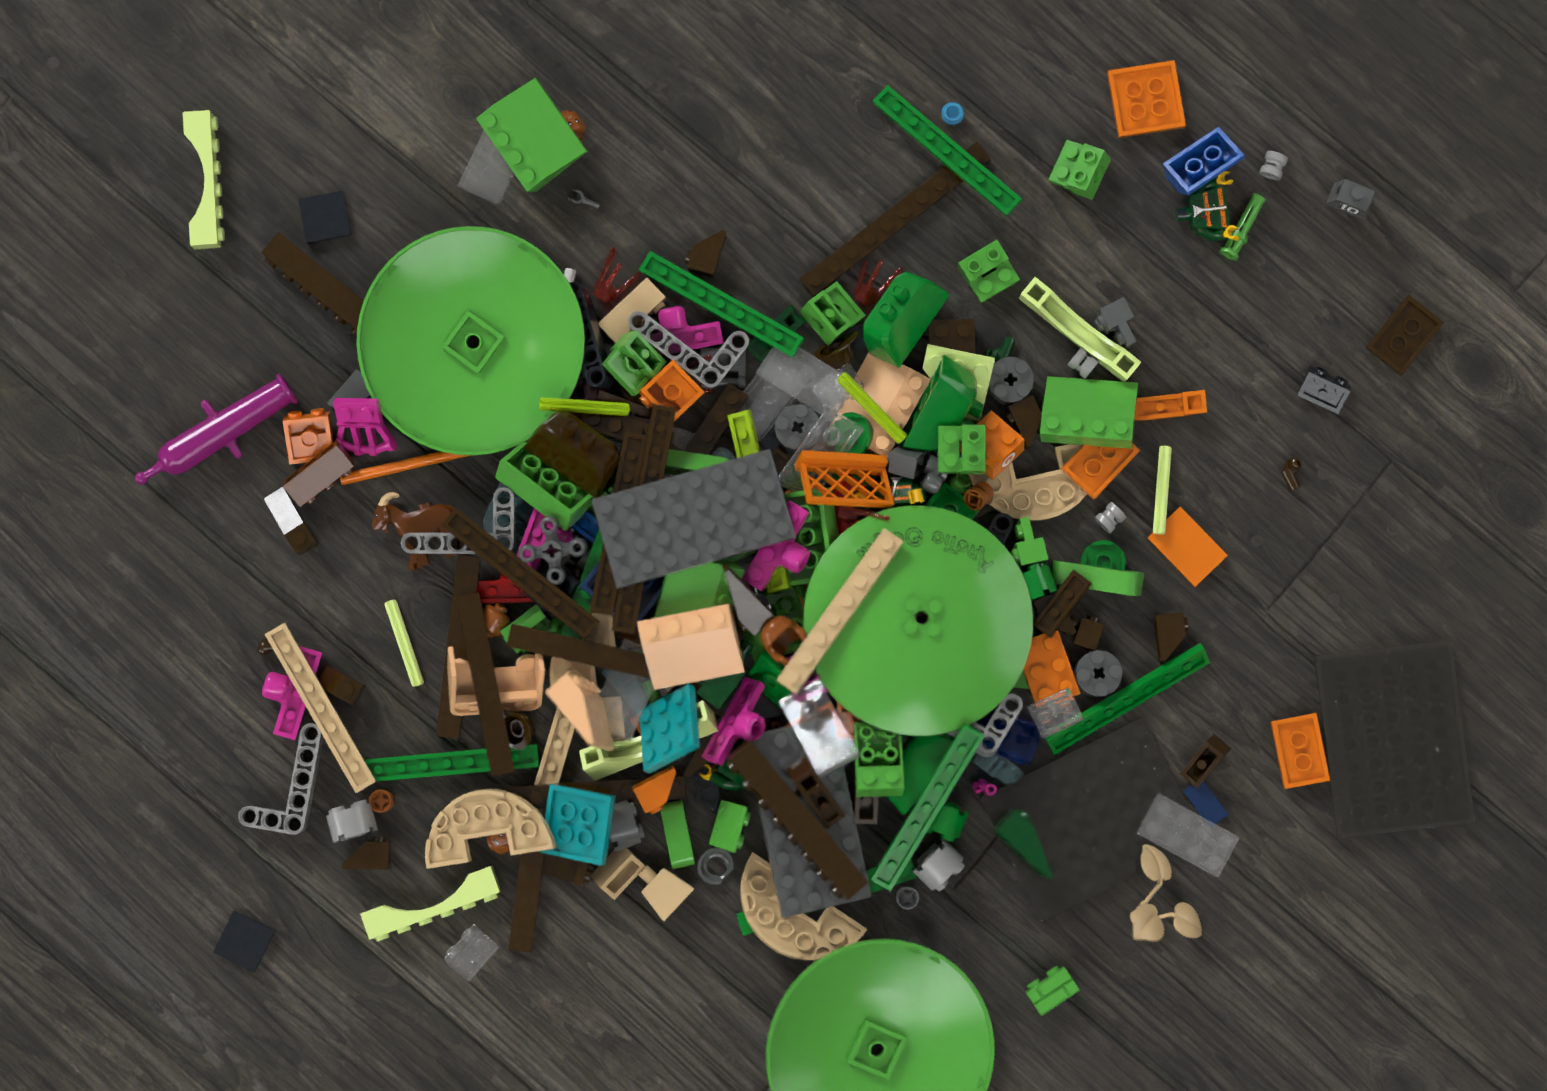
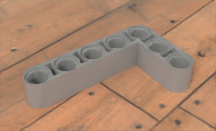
M633 312L628 319V327L631 331L637 330L655 350L668 360H674L690 377L707 389L715 388L721 382L749 344L748 336L744 332H733L712 360L708 362L644 312ZM634 317H642L645 321L644 326L641 328L634 327L632 325ZM658 330L662 333L663 339L659 342H654L650 338V333ZM736 336L742 337L744 346L741 348L734 347L732 339ZM670 345H678L681 353L678 356L670 355L668 352ZM721 354L728 355L730 357V364L727 366L720 365L718 357ZM688 359H696L699 367L696 370L688 369L686 366ZM707 372H713L716 375L717 381L714 384H708L705 381L704 375Z
M503 487L494 493L493 533L489 534L498 541L503 537L510 540V547L508 549L513 551L515 548L516 498L513 491ZM508 492L511 499L509 503L503 505L499 502L498 497L500 493ZM502 515H508L511 520L510 524L503 528L499 525L498 519ZM407 533L401 540L403 550L412 554H476L466 545L460 550H455L452 542L456 537L451 533ZM410 537H415L418 540V546L414 550H410L406 544ZM433 537H438L441 540V546L437 550L431 549L429 545Z
M1008 694L1001 701L986 728L976 722L969 725L985 735L975 751L983 757H991L997 752L1023 706L1022 700L1018 695ZM1013 702L1016 704L1017 710L1010 711L1006 708L1005 704ZM994 722H1003L1005 729L997 730L994 727ZM960 729L947 732L946 734L955 738ZM989 740L993 743L994 748L985 749L982 746V742Z
M308 723L301 729L286 811L246 806L238 814V819L242 825L286 834H301L306 830L324 739L316 724ZM311 727L316 728L318 732L314 740H310L307 736V732ZM306 750H311L314 755L313 760L309 763L303 759V754ZM303 772L309 775V782L306 785H302L299 782V776ZM298 795H302L305 799V804L301 808L295 805V798ZM248 810H253L256 814V818L252 823L248 822L245 818ZM271 814H275L278 817V824L274 827L268 823V817ZM295 817L301 822V826L297 831L293 830L290 826L291 820Z

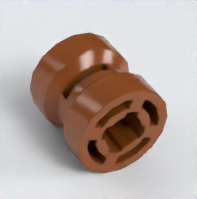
M977 482L964 494L965 505L971 510H980L993 499L994 492L992 487L986 482Z
M387 790L374 791L369 797L372 810L379 813L391 810L394 805L392 793Z

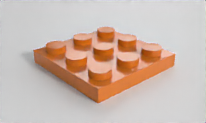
M1175 60L1109 70L1107 72L1118 138L1185 128L1186 124Z

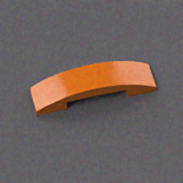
M1205 390L1137 398L1135 421L1207 413Z

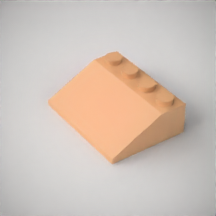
M869 353L854 378V381L902 430H904L931 380L903 364L898 368ZM846 392L828 425V430L831 429L832 423L844 413L854 412L863 415L869 420L873 429V439L867 451L874 455H886L888 457L896 441Z
M732 604L637 622L654 690L745 672Z
M566 673L546 693L589 745L612 752L615 748L604 700L599 694L601 692L600 688L593 681L590 682L583 677L580 678L577 675L573 676Z

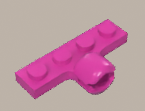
M681 306L665 308L658 313L660 325L692 350L723 344L719 321L689 326L684 308ZM661 332L651 334L650 338L654 342H659L663 339V335ZM672 344L668 347L669 354L681 352V349L678 345Z
M789 500L786 505L795 535L797 536L810 512ZM795 539L760 548L742 580L763 592L779 566H783L793 573H799L807 564L810 552L807 548L798 544Z
M535 508L531 514L519 550L525 544L541 546L545 541V534L540 528V523L546 516ZM547 521V523H546L547 527H548L549 529H552V528H553L552 522ZM559 527L557 530V537L561 542L568 543L572 541L573 534L570 529L565 532ZM552 545V547H550L546 551L555 554L558 551H560V549L554 548ZM526 549L525 555L531 557V551ZM536 558L527 564L537 571L541 558Z
M300 646L316 674L322 652ZM270 672L266 676L262 695L265 698L281 703L273 734L295 740L306 706L288 675Z
M744 677L718 725V732L713 734L702 755L705 760L723 766L737 739L743 738L755 741L761 738L765 731V721L763 717L753 713L752 710L765 687L762 682Z

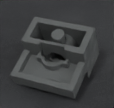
M1123 297L1098 310L1094 320L1098 331H1103L1105 336L1113 332L1114 336H1112V339L1116 344L1126 350L1132 348L1136 343V339L1128 324H1130V320L1134 318V315L1125 298Z

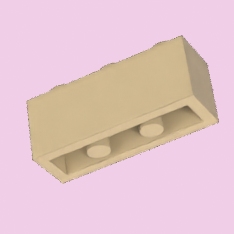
M646 278L598 323L599 327L615 344L622 334L631 332L628 327V319L633 312L642 311L648 316H651L653 313L658 314L666 306L664 304L666 297ZM640 316L632 319V325L636 328H641L645 324L644 319Z

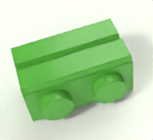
M1058 966L1051 968L1046 972V978L1041 981L1037 978L1027 985L1028 990L1025 993L1041 1016L1080 991L1063 966L1061 968Z

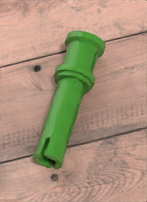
M1255 193L1252 194L1236 226L1240 230L1232 232V236H1238L1239 239L1237 241L1227 240L1225 246L1221 247L1219 251L1223 256L1231 260H1238V253L1243 244L1247 243V234L1265 202L1264 197Z

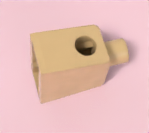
M647 865L638 874L648 884L641 891L663 921L695 889L666 868H663L656 874Z

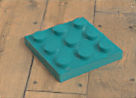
M688 683L639 710L643 770L645 772L652 773L700 747L695 686Z
M550 784L545 820L554 836L556 848L541 850L540 852L597 865H606L615 796Z

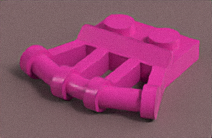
M335 398L333 406L337 418L336 425L339 426L336 440L345 450L353 452L356 456H362L363 453L377 456L378 453L387 450L391 452L397 449L395 438L384 424L379 399ZM346 428H350L354 443L344 440ZM360 428H365L369 445L363 444ZM374 428L377 429L385 442L378 444Z

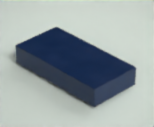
M1205 782L1198 788L1191 784L1182 790L1209 828L1228 815Z

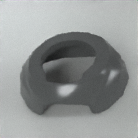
M713 847L701 855L697 866L698 874L704 882L710 885L721 884L734 870L733 858L727 850ZM719 857L724 861L727 870L722 876L713 875L708 871L707 863L711 858Z

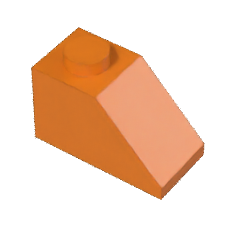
M673 765L632 786L645 814L648 812L654 814L663 809L662 805L667 802L676 774Z

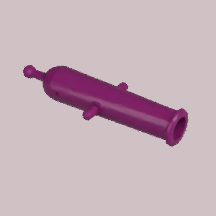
M278 373L275 380L221 411H215L208 400H203L201 406L208 417L176 438L167 441L159 449L158 462L145 472H138L135 475L136 483L144 485L148 482V479L160 472L166 471L171 475L185 473L223 447H228L235 458H241L242 451L236 444L237 438L290 403L297 404L298 400L285 378Z

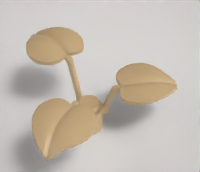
M1143 845L1141 854L1142 869L1149 879L1157 881V885L1146 899L1140 903L1141 905L1130 914V919L1133 923V939L1160 940L1164 935V925L1161 919L1168 917L1174 918V927L1181 935L1188 938L1200 937L1202 935L1200 919L1191 905L1181 902L1175 906V913L1170 912L1158 915L1156 907L1148 904L1163 884V880L1171 878L1172 871L1167 857L1159 849L1150 845Z

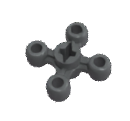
M938 451L932 452L929 455L922 470V473L926 475H922L918 481L928 496L939 491L942 482H944L948 473H938Z
M546 516L540 523V528L545 534L544 543L541 546L525 544L520 548L518 555L523 562L527 563L534 561L536 558L547 560L549 563L547 579L552 584L558 585L566 578V572L561 566L562 557L567 554L578 557L586 553L588 545L582 538H575L568 543L561 542L557 537L559 521L554 516ZM547 521L552 522V524H553V528H552V529H549V528L547 527V525H546ZM576 543L581 545V551L575 549ZM552 545L554 548L560 549L554 556L552 552L546 551ZM526 549L531 551V557L525 555ZM554 572H558V573H559V575H560V578H559V579L554 578V576H553V573H554Z

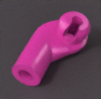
M978 779V781L972 783L976 794L983 791L986 796H992L997 791L994 784H990L984 779Z

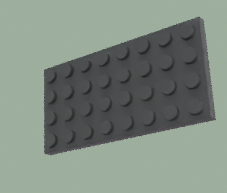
M770 449L592 499L617 589L796 538Z
M833 717L765 731L761 738L752 741V743L868 881L856 824H854V813ZM803 756L808 759L845 814L844 818L828 829L820 821L786 770L787 767ZM757 803L782 918L871 897L869 883H867L849 900H845L842 897L838 899L830 890L833 886L828 880L824 882L815 871L818 868L813 862L809 864L802 857L801 853L803 850L798 844L794 846L786 837L787 831L783 827L781 829L778 828L772 821V813L768 809L764 811Z

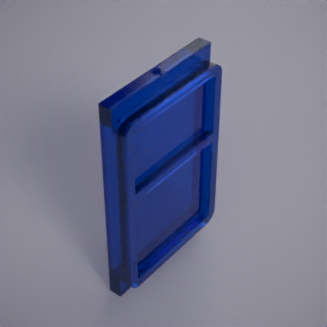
M994 708L975 722L986 728L997 708ZM1017 717L995 754L1020 764L1026 763L1030 765L1045 727ZM1001 721L994 722V727L997 730H1004L1005 724ZM985 740L982 742V746L985 749L994 748L991 741Z

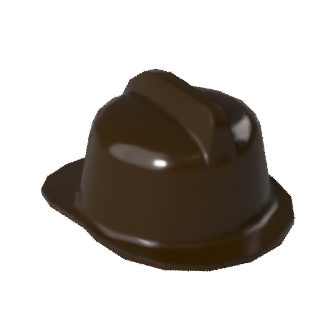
M853 331L837 339L829 346L827 344L822 345L813 353V358L821 359L825 366L832 370L849 365L853 359L850 343L856 339L859 332Z
M502 708L510 747L517 750L525 749L530 743L531 736L536 732L531 719L526 714L514 713Z

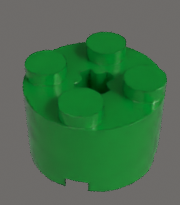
M1045 562L1027 567L1028 572L1021 571L1028 587L1031 602L1057 592L1058 588L1049 565H1046Z
M946 800L927 832L932 833L934 830L941 833V838L954 842L955 838H960L969 811L965 809L963 813L960 811L961 806Z

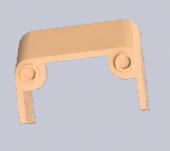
M448 647L447 671L450 711L456 716L479 715L469 662L460 658L454 660L453 647ZM523 654L516 660V666L494 668L503 709L512 712L532 711L542 705L545 672L542 654Z

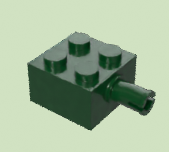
M744 638L739 644L743 662L755 648L750 643L744 650L749 642ZM744 665L745 672L699 681L697 686L700 689L697 691V694L717 709H720L750 669Z

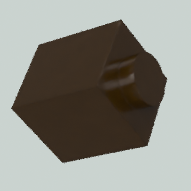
M1087 615L1086 618H1080L1072 645L1096 651L1104 624L1099 623L1100 619Z

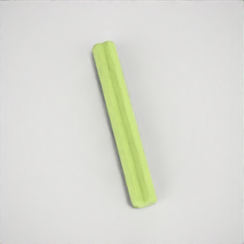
M1170 446L1159 447L1153 533L1159 535L1165 534L1172 451Z
M396 600L387 601L385 608L411 685L413 687L424 684V680Z

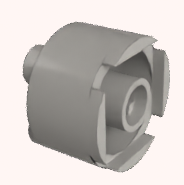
M361 800L350 805L351 808L349 809L340 806L328 811L329 815L326 818L333 843L339 841L338 837H340L341 841L366 835L367 832H370V828L372 832L378 830L370 803L367 804L366 800Z
M943 838L939 839L942 842L941 844L933 843L918 858L919 866L917 869L914 866L911 869L931 890L937 889L941 891L948 884L947 879L952 874L957 875L965 866L962 863L963 856Z

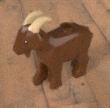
M389 492L380 499L372 522L374 530H384L386 534H389L388 524L392 523L402 538L407 533H449L441 524L455 508L444 504L432 506L431 502L419 505V510L406 513L389 504L391 499L399 497V494ZM410 537L406 543L407 547L410 550L417 548V538ZM457 538L452 542L455 550H460L464 546ZM409 553V571L431 564L428 554ZM446 554L445 556L447 559L463 554Z

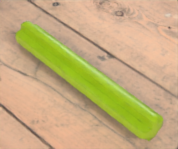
M846 372L838 377L837 382L897 443H901L906 439L907 434Z
M545 397L539 400V409L544 411H569L573 413L628 416L630 413V405L628 403Z

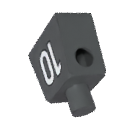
M1344 179L1333 184L1326 205L1366 220L1374 200L1375 191Z

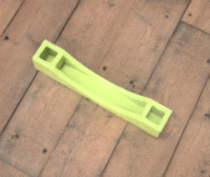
M210 110L183 112L184 135L197 150L204 171L202 200L196 214L189 222L190 246L194 249L221 248V241H224L225 236L223 227H220V219H223L222 205H219L222 187L221 183H218L217 174H221L220 162L216 161V152H219V140L215 139V130H218V120Z
M1036 277L1020 294L1019 299L1078 347H1082L1089 356L1097 359L1099 364L1122 382H1126L1140 365L1141 361L1089 325Z
M704 701L696 703L699 739L718 732L714 711ZM641 736L614 741L615 749L612 752L594 746L580 750L583 770L596 781L643 762Z
M490 866L468 874L464 883L452 896L433 907L422 910H402L383 905L360 913L369 940L375 938L376 942L389 938V932L397 930L398 934L411 930V924L419 922V925L422 926L433 922V916L440 914L441 918L455 914L453 910L462 906L463 910L476 906L475 901L484 899V902L496 899L498 898L497 893L502 891L494 868Z

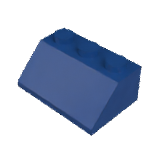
M1217 127L1164 162L1163 167L1166 178L1181 194L1190 195L1244 159L1245 155L1221 128Z

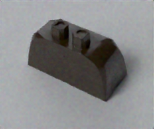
M569 411L554 412L534 431L525 446V449L594 498L601 497L615 483L620 453L616 445Z

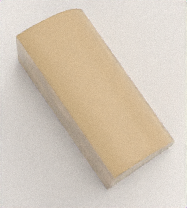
M628 848L617 852L613 850L606 858V865H599L591 874V878L604 892L615 900L646 866Z

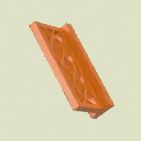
M802 450L794 463L796 471H800L807 504L893 508L894 506L885 468L888 464L886 455ZM807 472H815L819 477L815 480ZM827 473H835L841 478L836 481ZM848 474L858 475L862 479L857 482ZM870 475L880 476L881 482L877 483ZM821 479H824L826 482L832 485V487L829 490H827L818 482ZM843 480L853 487L850 491L840 484ZM866 481L875 489L870 492L861 484ZM813 487L816 488L823 496H813L811 489ZM834 489H837L845 497L838 498L831 492ZM855 490H858L866 498L859 499L852 493ZM876 491L884 495L886 500L877 498L874 495Z

